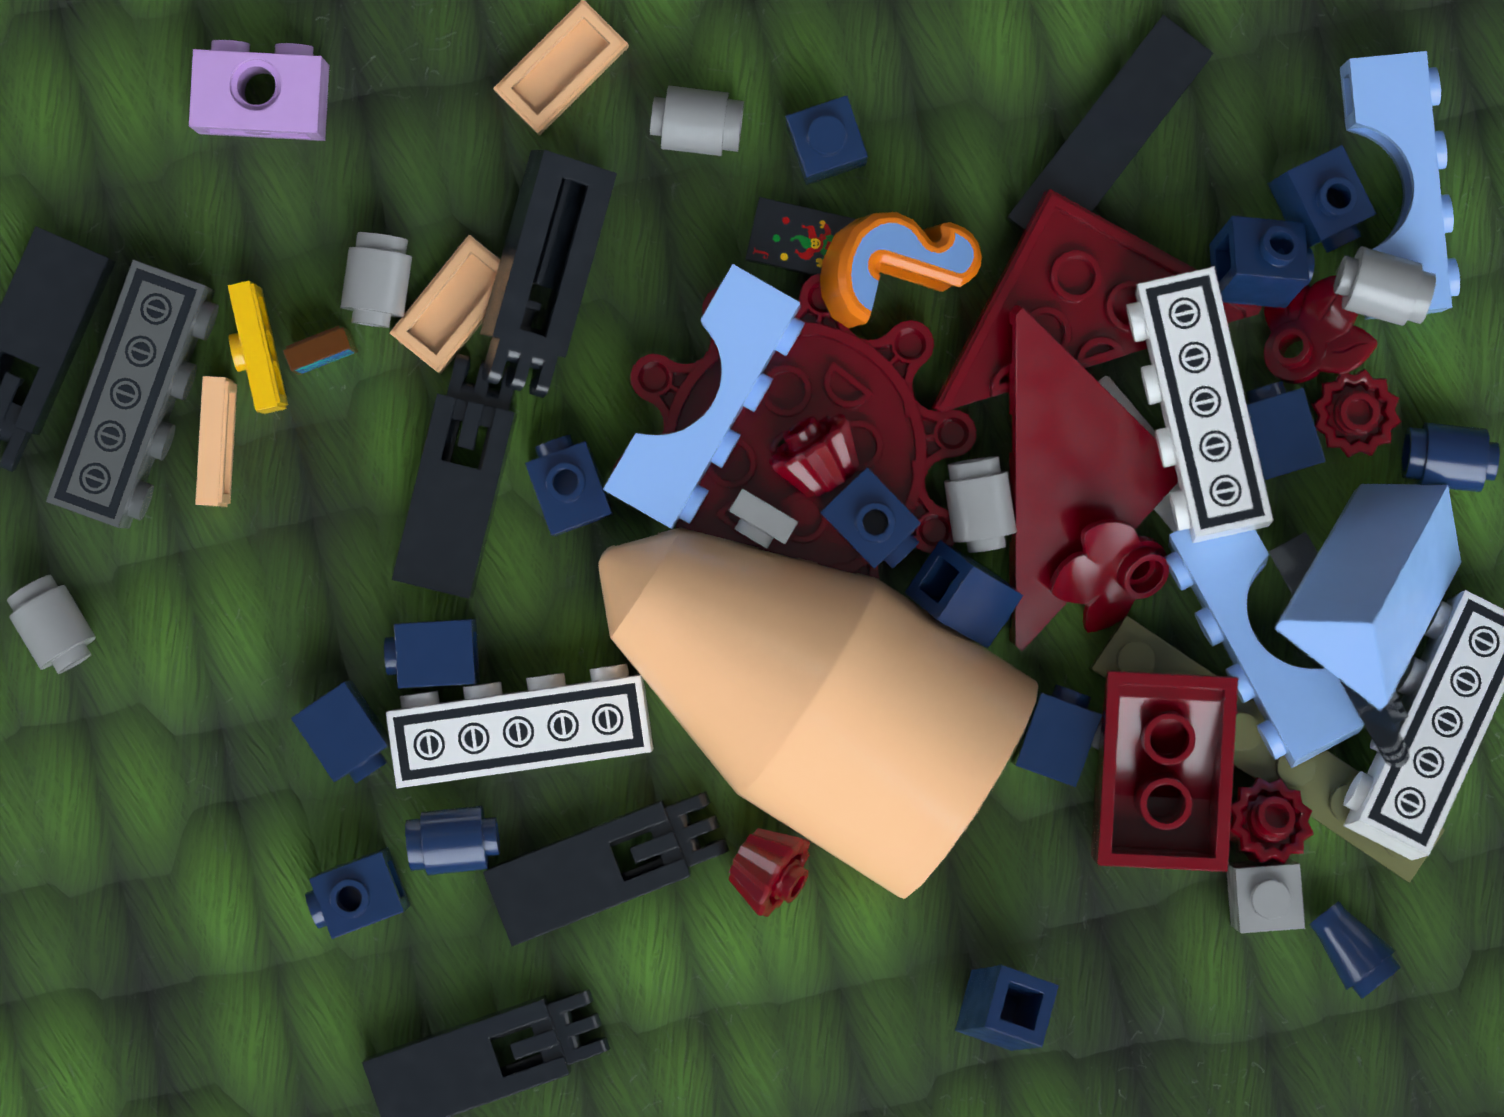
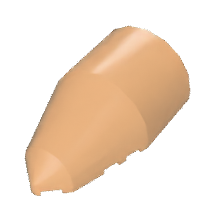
M681 527L664 531L651 537L617 546H610L602 553L598 563L610 638L736 794L889 892L903 899L907 898L924 883L971 822L1007 764L1025 730L1037 701L1038 683L1036 680L977 642L938 621L921 606L875 577L819 565L817 562L801 558H791L760 550L759 547Z

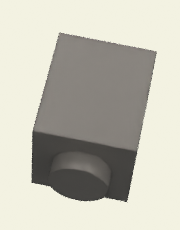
M1288 858L1285 864L1253 861L1228 862L1227 883L1230 922L1235 930L1239 933L1305 929L1301 870L1298 862L1291 858Z

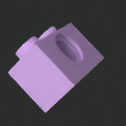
M211 41V50L193 49L189 127L198 134L325 141L329 64L322 56H313L314 47L293 43L275 44L274 54L250 52V44L247 42ZM258 74L272 75L275 79L276 88L271 99L260 105L249 104L245 98V87L248 81Z

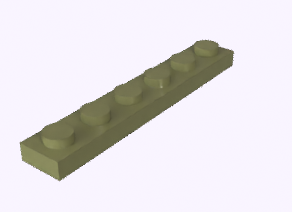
M1128 616L1121 620L1090 666V669L1105 679L1107 670L1216 676ZM1237 695L1234 766L1255 780L1259 777L1270 783L1281 778L1288 789L1301 791L1302 803L1313 811L1310 816L1311 818L1410 883L1427 856L1410 860L1343 826L1350 812V808L1343 805L1344 799L1359 771L1327 750L1293 768L1290 767L1284 755L1274 759L1257 729V725L1265 721L1257 705L1252 699L1243 703ZM1441 828L1439 835L1434 843V846L1444 833L1445 829Z

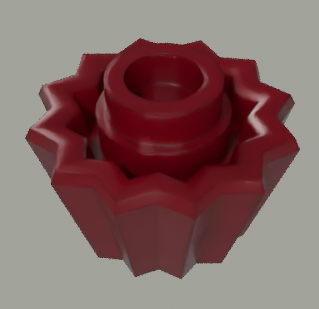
M1366 368L1355 374L1349 372L1339 374L1335 381L1322 383V397L1312 404L1318 415L1315 428L1325 435L1327 448H1340L1348 458L1358 452L1372 456L1378 445L1392 443L1391 430L1402 422L1395 411L1400 398L1388 391L1387 378H1373Z
M841 413L832 417L827 415L819 421L815 416L799 421L784 433L783 439L785 443L776 448V453L769 459V464L773 467V470L808 498L813 496L819 497L825 492H830L838 485L845 483L847 478L855 473L854 470L859 466L849 421Z
M1257 777L1251 787H1238L1236 801L1231 804L1230 841L1235 843L1236 852L1244 853L1249 861L1285 864L1291 854H1304V841L1314 835L1308 823L1313 811L1302 803L1301 791L1288 789L1281 778L1269 783Z
M757 828L753 834L748 836L733 858L732 866L728 871L730 873L728 880L757 915L769 917L775 908H780L783 901L791 903L804 887L809 874L804 865L810 855L808 852L810 842L800 837Z

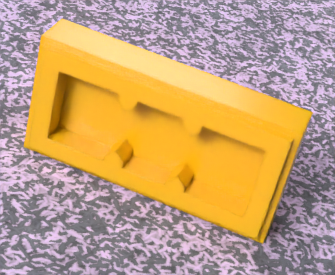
M251 281L228 285L238 333L229 334V345L235 368L238 372L247 371L255 411L267 414L285 410L288 402L262 288Z

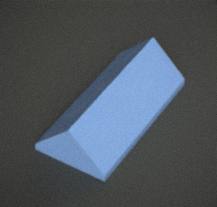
M1360 484L1350 497L1275 627L1280 633L1379 710L1389 702L1461 564L1448 485Z

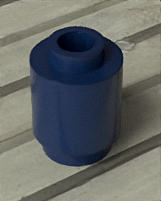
M1424 423L1422 428L1408 427L1402 448V477L1416 479L1417 485H1448L1449 489L1481 492L1485 480L1494 481L1497 476L1500 458L1499 443L1490 442L1489 432L1486 428Z
M482 805L421 812L419 819L406 820V848L411 871L425 869L427 875L484 870L489 869V856L500 855V836L497 818H485Z

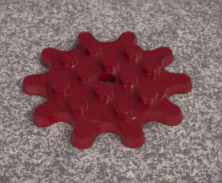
M821 273L810 277L803 284L800 291L799 302L801 308L795 317L805 322V325L787 356L775 351L763 372L773 378L767 392L755 412L743 407L731 428L741 434L737 444L722 468L711 462L699 483L700 486L709 490L692 522L688 524L679 518L676 528L681 527L759 547L760 550L795 559L801 558L817 562L819 565L854 574L860 573L880 580L878 566L873 569L820 512L868 467L921 522L912 532L920 542L916 548L931 554L940 540L953 546L955 542H953L949 512L936 505L929 498L925 489V477L929 468L935 462L967 453L976 441L977 430L974 421L968 414L960 410H948L945 412L928 410L920 405L914 397L912 389L913 377L918 369L928 361L934 349L933 335L928 327L921 322L909 320L897 324L885 336L879 339L865 340L859 338L849 328L831 317L821 295ZM719 287L709 292L704 299L702 306L703 315ZM711 337L709 350L703 358L695 363L681 364L672 361L666 356L647 354L638 359L633 365L630 374L631 385L636 394L660 410L664 420L662 435L675 433L691 426L708 411L720 387L722 373L720 353ZM841 413L849 421L859 466L854 470L855 473L847 478L845 483L838 485L832 491L825 492L819 497L813 496L808 498L775 472L769 464V459L776 453L775 449L783 440L784 433L799 421L811 416H815L819 421L827 415L832 417ZM621 457L617 459V461H616V463H615V465H614V467H613V471L615 470V468H616L617 464L619 463ZM742 489L798 521L786 544L773 538L767 549L734 529L740 518L729 510Z

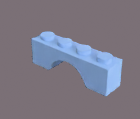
M1427 51L1351 58L1340 67L1346 131L1364 136L1385 150L1397 167L1403 188V202L1398 221L1384 241L1373 248V250L1421 263L1423 271L1435 274L1436 285L1427 314L1445 311L1452 308L1451 297L1459 295L1460 275L1457 260L1455 258H1447L1445 233L1453 231L1454 216L1450 195H1441L1439 169H1445L1447 166V145L1444 132L1435 131L1432 106L1439 105L1441 100V84L1438 69L1436 67L1428 68ZM1364 315L1365 320H1367V319H1376V318H1372V317H1369V316H1365V315Z
M732 264L700 320L703 327L714 340L721 358V382L714 402L697 422L681 431L666 435L635 433L603 490L671 529H674L679 518L690 524L709 490L700 486L699 483L711 462L720 468L724 466L741 434L731 429L743 407L755 412L773 378L763 373L775 351L787 356L805 325V322L795 317L801 308L800 302Z
M1189 529L1177 530L1169 534L1168 546L1172 553L1164 557L1169 566V572L1181 591L1191 586L1202 606L1201 610L1194 613L1197 622L1212 647L1222 642L1234 664L1225 669L1227 676L1238 677L1237 695L1243 703L1253 698L1265 720L1257 725V729L1272 757L1277 759L1284 755L1290 767L1293 768L1360 733L1364 723L1337 676L1327 668L1307 669L1287 664L1271 655L1256 638L1248 619L1247 594L1253 581L1266 566L1269 553L1256 530L1193 544Z

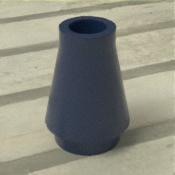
M1339 901L1309 924L1318 935L1345 989L1348 990L1352 987L1361 999L1401 968L1392 956L1396 950L1350 914Z

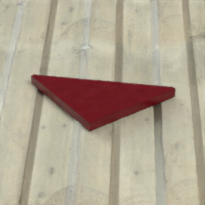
M1051 189L1045 190L932 408L939 412H945L1009 392V363H1012V325L1009 324V311L1015 305L1023 307L1078 363L1087 368L1147 349L1146 340L1134 342L1126 305L1137 302L1135 296L1137 284L1198 270ZM1223 303L1227 323L1258 315L1262 306Z
M1015 305L1009 311V324L1012 325V363H1009V414L1012 415V452H1009V484L1017 532L1012 534V541H1009V584L1024 596L1012 612V627L1009 628V641L1023 651L1067 603L1058 599L1049 591V583L1056 568L1063 560L1073 553L1083 551L1081 543L1082 530L1093 522L1106 519H1117L1127 522L1135 530L1178 483L1175 465L1163 467L1156 438L1023 307Z

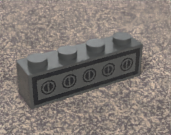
M132 261L46 502L117 528L130 529L133 518L140 521L143 519L154 491V485L147 483L155 458L164 460L175 434V424L168 422L177 398L183 401L187 398L196 376L197 365L191 363L190 360L198 338L205 341L208 339L217 318L219 305L212 303L215 290L144 263Z

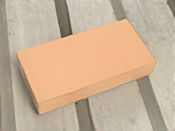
M581 0L493 89L540 136L629 45L585 0Z
M468 235L389 334L441 374L483 323L500 259L471 235Z
M203 376L195 505L228 507V504L231 502L237 384L234 380L226 377Z

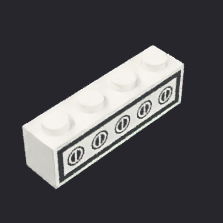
M1211 267L1137 284L1135 293L1137 302L1126 305L1134 342L1146 340L1151 365L1141 367V374L1149 405L1160 403L1166 428L1155 430L1163 467L1175 465L1180 491L1171 492L1170 501L1178 531L1189 529L1193 544L1269 527L1273 521L1215 268Z
M1466 590L1449 598L1447 602L1441 600L1424 633L1430 639L1421 658L1413 657L1410 660L1397 685L1396 690L1404 694L1401 703L1409 717L1396 723L1395 726L1409 750L1408 762L1398 768L1389 766L1384 761L1372 739L1370 748L1377 751L1367 774L1360 771L1356 775L1343 803L1344 806L1350 808L1343 826L1410 860L1429 856L1504 692V609Z
M621 664L589 669L590 682L566 685L564 673L526 678L528 688L526 691L503 694L501 682L463 687L465 698L463 700L439 703L438 691L400 696L401 708L386 712L396 788L652 752L654 748L644 679L640 674L629 676L628 665Z

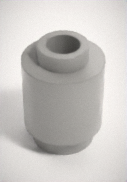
M668 85L666 98L654 97L650 135L662 136L661 149L715 156H722L723 150L738 152L744 101L729 99V92Z
M357 233L356 247H349L340 306L342 309L353 311L352 323L389 328L391 317H404L412 256L406 255L407 239L378 233Z
M1361 246L1354 258L1346 255L1343 257L1336 275L1334 293L1343 295L1342 309L1400 326H1404L1407 321L1421 324L1427 315L1433 298L1436 275L1423 271L1421 263Z
M999 456L975 458L948 464L950 479L944 481L953 542H966L968 553L1006 547L1005 536L1016 533L1017 529L1008 472L1001 471Z
M46 575L29 583L7 599L8 604L13 610L9 618L40 670L54 666L56 672L61 674L91 656L87 645L94 641L96 636L65 585L58 586L52 575Z

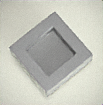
M744 489L740 491L729 510L740 518L734 529L767 549L773 538L786 544L798 524V521Z

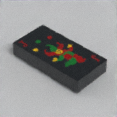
M759 197L745 261L814 276L821 273L823 259L834 235L855 219Z

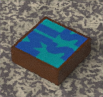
M336 326L285 346L286 349L283 350L291 372L298 375L358 352L351 332L341 326Z

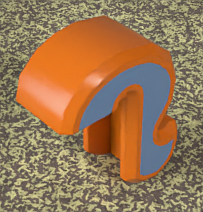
M897 212L873 213L855 219L834 235L825 254L820 275L822 298L831 317L845 327L851 328L866 324L871 315L880 273L940 292L945 291L951 286L961 287L969 282L981 267L982 255L979 243L966 228L952 222L942 223L922 230L913 219Z

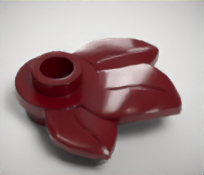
M1336 275L1321 279L1311 287L1308 284L1286 308L1265 306L1264 316L1272 333L1267 338L1264 346V361L1269 371L1277 379L1286 383L1297 384L1312 380L1321 371L1345 374L1361 366L1377 347L1378 342L1370 333L1354 326L1358 313L1342 309L1343 295L1334 293ZM1298 341L1303 342V349L1298 356L1285 358V351L1290 345Z
M1117 519L1096 521L1086 526L1081 532L1083 551L1071 554L1058 565L1050 580L1049 591L1062 601L1085 604L1083 626L1088 633L1103 630L1121 621L1129 613L1135 599L1150 597L1163 587L1169 575V566L1164 558L1166 552L1155 539L1147 536L1138 537L1133 527L1127 522Z

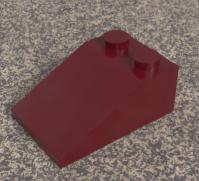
M1107 670L1094 791L1091 857L1098 866L1228 872L1238 677Z

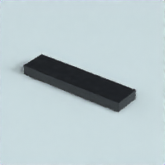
M1163 15L1015 206L1007 220L1024 232L1045 190L1048 189L1059 193L1092 212L1214 53Z

